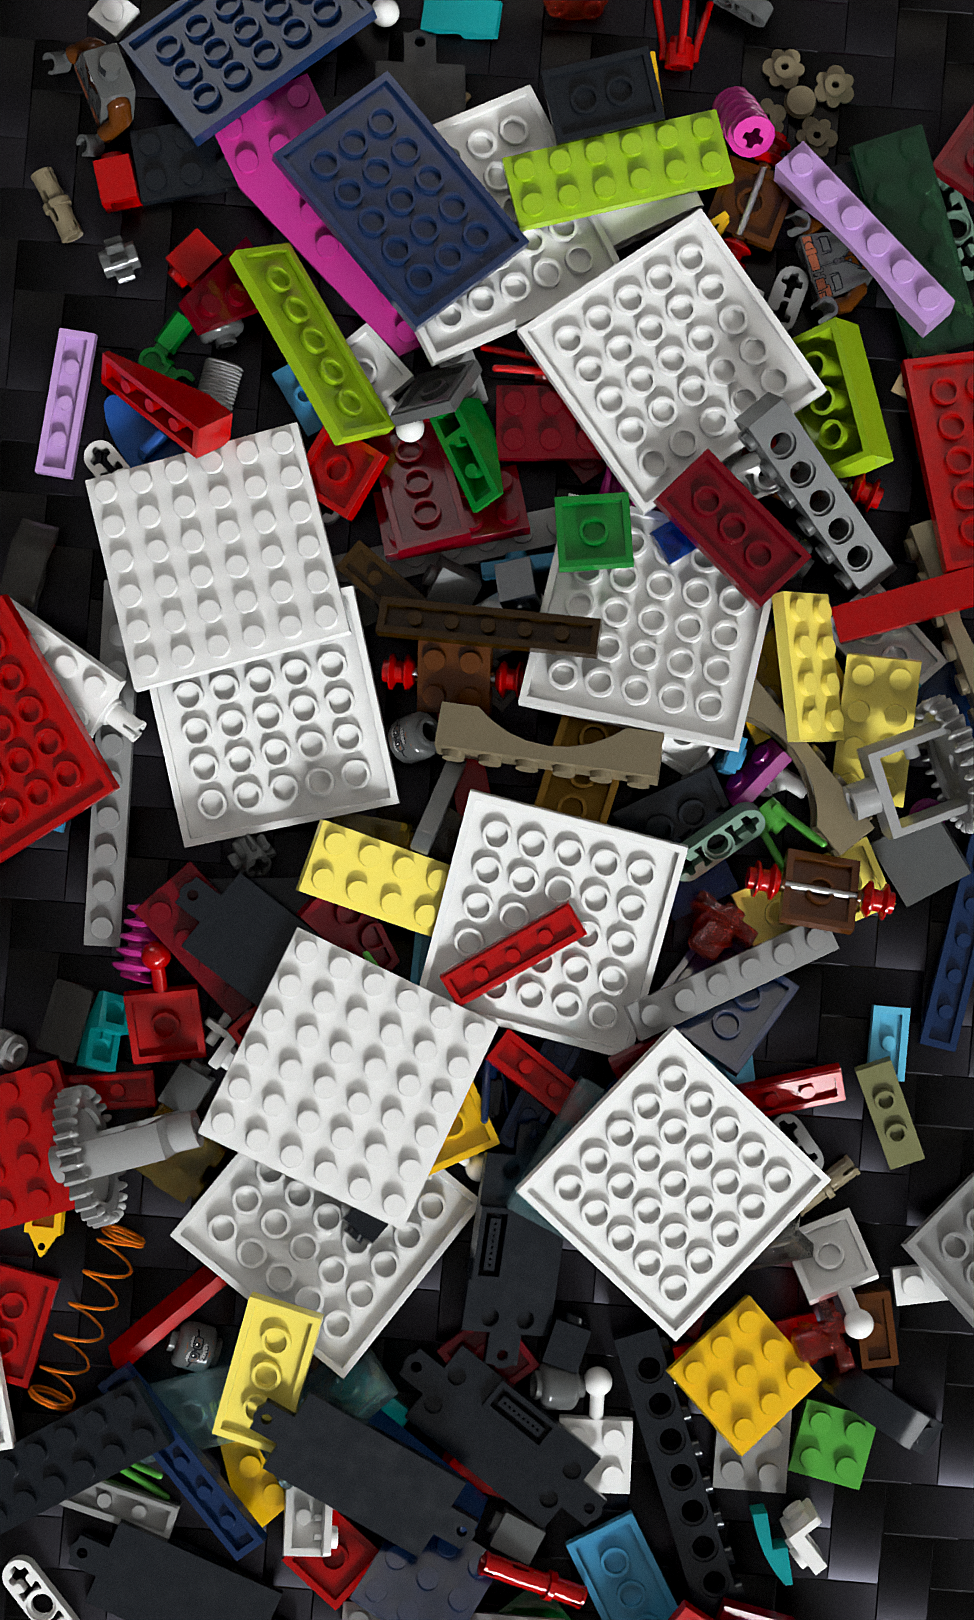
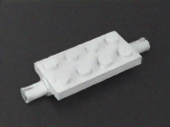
M10 598L91 738L94 737L96 731L102 725L106 726L109 724L129 738L131 742L136 741L142 734L139 729L144 730L147 724L121 706L122 701L119 700V693L126 680Z

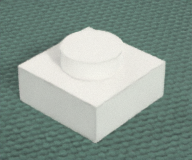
M99 0L87 15L92 22L116 41H119L138 18L140 11L128 0Z

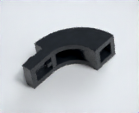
M844 1356L841 1357L822 1385L830 1394L875 1428L910 1450L911 1448L923 1456L945 1426L938 1419L902 1398L867 1370L862 1369Z

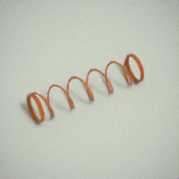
M117 1224L100 1228L103 1234L115 1241L97 1237L96 1240L121 1257L129 1266L130 1271L126 1275H108L86 1269L82 1270L84 1274L100 1283L113 1295L115 1304L111 1307H93L68 1301L70 1306L85 1314L99 1327L101 1335L97 1339H78L58 1333L53 1334L78 1351L86 1360L87 1367L83 1371L73 1372L57 1370L43 1365L39 1366L62 1381L73 1394V1399L71 1400L68 1396L53 1388L43 1385L30 1386L28 1390L30 1397L48 1408L66 1412L72 1409L73 1403L76 1401V1394L72 1386L57 1373L78 1375L90 1369V1362L87 1356L70 1341L92 1343L103 1339L105 1336L101 1324L84 1309L105 1311L116 1308L119 1304L114 1291L96 1276L119 1279L128 1277L133 1273L132 1266L127 1258L109 1244L143 1248L146 1243L145 1239L139 1234ZM36 1392L48 1394L59 1399L64 1403L60 1404L57 1402H53L49 1399L44 1398Z

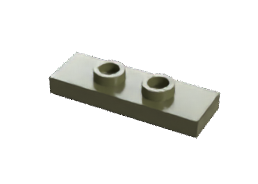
M890 1056L854 1067L890 1170L925 1159Z

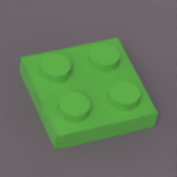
M806 1396L788 1459V1471L859 1490L876 1428L847 1407Z

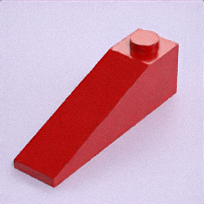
M110 351L102 353L101 383L196 459L224 446L230 441L233 413L209 394Z

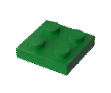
M628 492L554 497L559 573L634 567Z

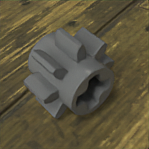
M120 235L104 240L106 248L99 251L98 256L106 278L116 276L119 284L136 279L134 269L140 268L142 265L133 240L124 243Z
M248 833L238 837L232 843L234 853L227 856L238 874L241 873L244 876L248 875L251 878H258L265 875L271 869L272 862L270 858L276 856V852L264 834L261 833L256 837L254 834Z

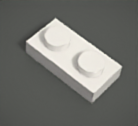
M918 1264L890 1267L894 1304L896 1306L949 1300Z

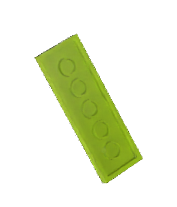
M716 109L502 158V167L517 226L521 232L727 185L734 181V174Z
M282 243L235 250L229 258L232 266L334 445L388 434L395 427L394 423L291 244Z

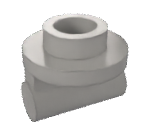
M0 1028V1068L8 1071L16 1070L24 1063L27 1057L28 1043L23 1036Z

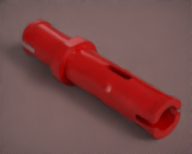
M485 1551L484 1555L479 1559L477 1567L479 1575H485L539 1594L540 1599L547 1602L553 1599L580 1609L581 1605L586 1601L587 1586L559 1577L558 1572L552 1570L543 1572L492 1554L490 1551Z

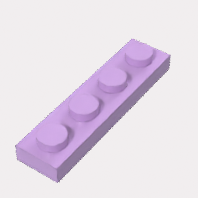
M59 328L35 467L37 474L71 480L74 478L98 336L94 333Z

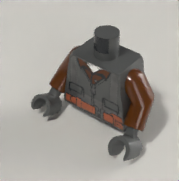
M92 36L66 47L65 51L48 52L43 55V60L53 59L54 69L48 72L49 75L69 72L72 64H74V70L98 127L96 135L80 134L76 139L77 145H87L86 151L82 153L84 157H100L103 155L105 143H110L130 126L134 120L136 94L133 81L117 43L107 45L105 41Z
M797 210L786 215V220L790 219L795 223V227L787 231L788 236L794 237L803 234L799 236L795 248L802 270L808 276V290L813 302L811 310H821L824 315L818 320V323L822 324L832 317L851 312L866 295L867 285L873 276L851 250L816 218L809 216L804 210Z

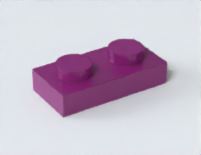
M770 738L766 744L759 746L753 752L751 760L740 771L729 777L726 786L723 788L726 798L733 806L741 802L752 803L793 759L780 745Z

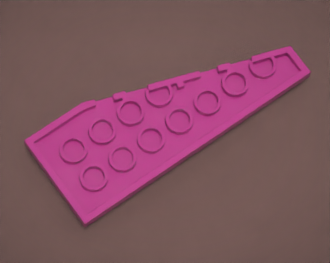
M306 73L283 85L216 133L215 137L243 194L258 207L263 215L289 240L292 246L339 293L342 299L380 336L398 358L404 357L422 348L414 331L272 161V156L276 151L327 115L309 75Z

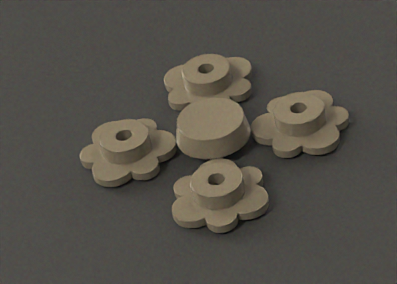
M775 49L772 52L771 58L764 61L762 71L766 76L770 77L769 83L772 87H779L781 85L789 91L784 98V107L778 104L773 105V101L769 98L763 99L759 105L773 124L775 131L780 133L784 129L782 121L786 117V112L793 118L804 119L801 126L802 129L798 130L795 135L796 141L798 143L804 141L818 157H825L829 152V148L836 145L838 135L834 130L830 129L831 123L829 120L822 119L818 121L815 117L809 116L816 108V99L820 102L826 101L830 108H836L839 103L847 104L851 102L854 97V91L851 87L854 83V78L850 74H845L841 66L832 65L827 70V73L820 72L817 75L816 82L818 85L813 92L807 86H797L798 77L802 76L805 71L803 64L799 63V52L795 49H788L785 52L781 49ZM832 84H836L838 87L834 88ZM817 134L819 138L816 139L813 135Z

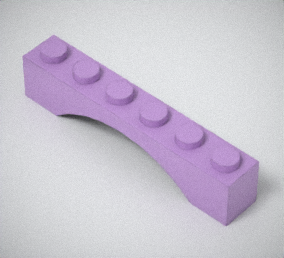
M804 141L775 165L774 181L798 207L820 221L851 250L875 278L899 314L922 338L951 314L955 300Z

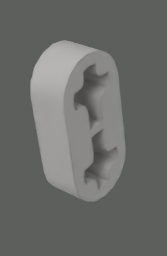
M796 266L785 267L779 272L767 301L774 314L777 313L780 304L787 306L784 318L789 321L788 323L782 322V326L787 333L790 332L796 322L809 283L808 276L804 270ZM790 276H794L797 278L796 284L801 286V289L795 288L789 299L784 297L787 285L782 280L788 281Z
M791 1113L775 1115L771 1121L779 1129V1123L783 1120L787 1124L794 1122L795 1126L791 1129L797 1139L794 1144L797 1147L801 1146L808 1155L815 1153L812 1161L822 1170L824 1165L822 1152L802 1122Z

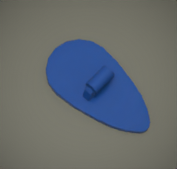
M110 395L104 401V412L110 434L130 468L182 454L183 448L120 397Z

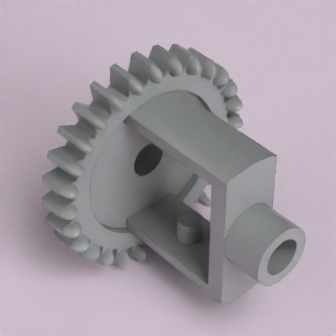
M937 695L922 701L916 707L915 728L856 750L865 778L843 786L844 799L854 820L859 821L876 814L881 831L889 840L897 839L948 819L951 822H956L955 827L960 829L961 832L974 834V738L972 737L971 726H966L964 714H959L958 706L956 704L953 705L950 698L946 699L945 695ZM919 749H926L928 754L923 756L921 761H929L932 767L925 774H934L937 780L931 785V788L941 787L942 794L937 797V800L947 801L899 819L880 758L903 750L906 759L910 760L921 755Z
M77 1085L62 1089V1092L57 1093L58 1099L54 1100L56 1108L53 1109V1114L56 1121L52 1122V1126L57 1135L53 1136V1140L57 1145L50 1147L48 1152L51 1173L57 1183H63L64 1187L69 1186L70 1201L75 1200L76 1213L80 1212L81 1220L87 1221V1226H93V1229L115 1224L124 1215L123 1210L126 1209V1204L122 1201L126 1200L128 1195L119 1191L126 1188L128 1184L127 1182L119 1181L118 1177L124 1175L127 1172L126 1170L166 1160L178 1152L201 1147L204 1143V1136L197 1133L201 1122L195 1110L179 1113V1110L107 1128L106 1122L110 1121L112 1116L109 1114L101 1115V1112L107 1108V1105L99 1103L101 1096L96 1094L95 1089L90 1088L88 1085Z

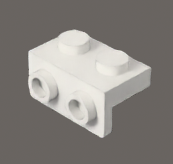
M286 1481L282 1556H331V1549H337L338 1526L332 1525V1513L335 1509Z
M809 1498L802 1502L796 1500L783 1511L784 1516L779 1519L787 1536L784 1541L790 1548L789 1552L802 1569L809 1566L813 1573L817 1575L827 1567V1564L818 1545L808 1533L820 1525L822 1520Z

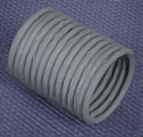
M207 358L205 359L206 362L204 363L203 373H201L202 376L200 377L201 380H199L200 383L197 389L209 394L231 412L234 408L232 405H234V398H236V391H238L237 388L239 387L238 384H240L239 381L241 380L240 377H242L243 369L225 360Z

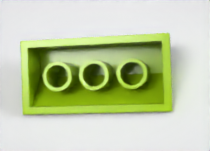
M834 317L792 338L827 389L825 394L794 415L836 478L862 475L894 461L859 326Z

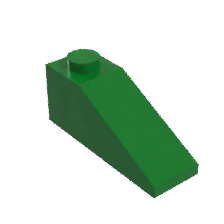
M464 398L455 412L429 418L473 513H478L504 494L495 430L480 398Z

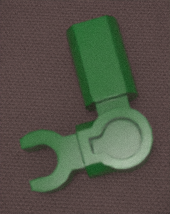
M175 310L155 337L156 345L144 349L140 353L138 363L174 380L186 378L191 383H194L196 380L192 373L184 369L176 370L174 368L175 363L167 358L169 354L174 355L193 330L188 319Z

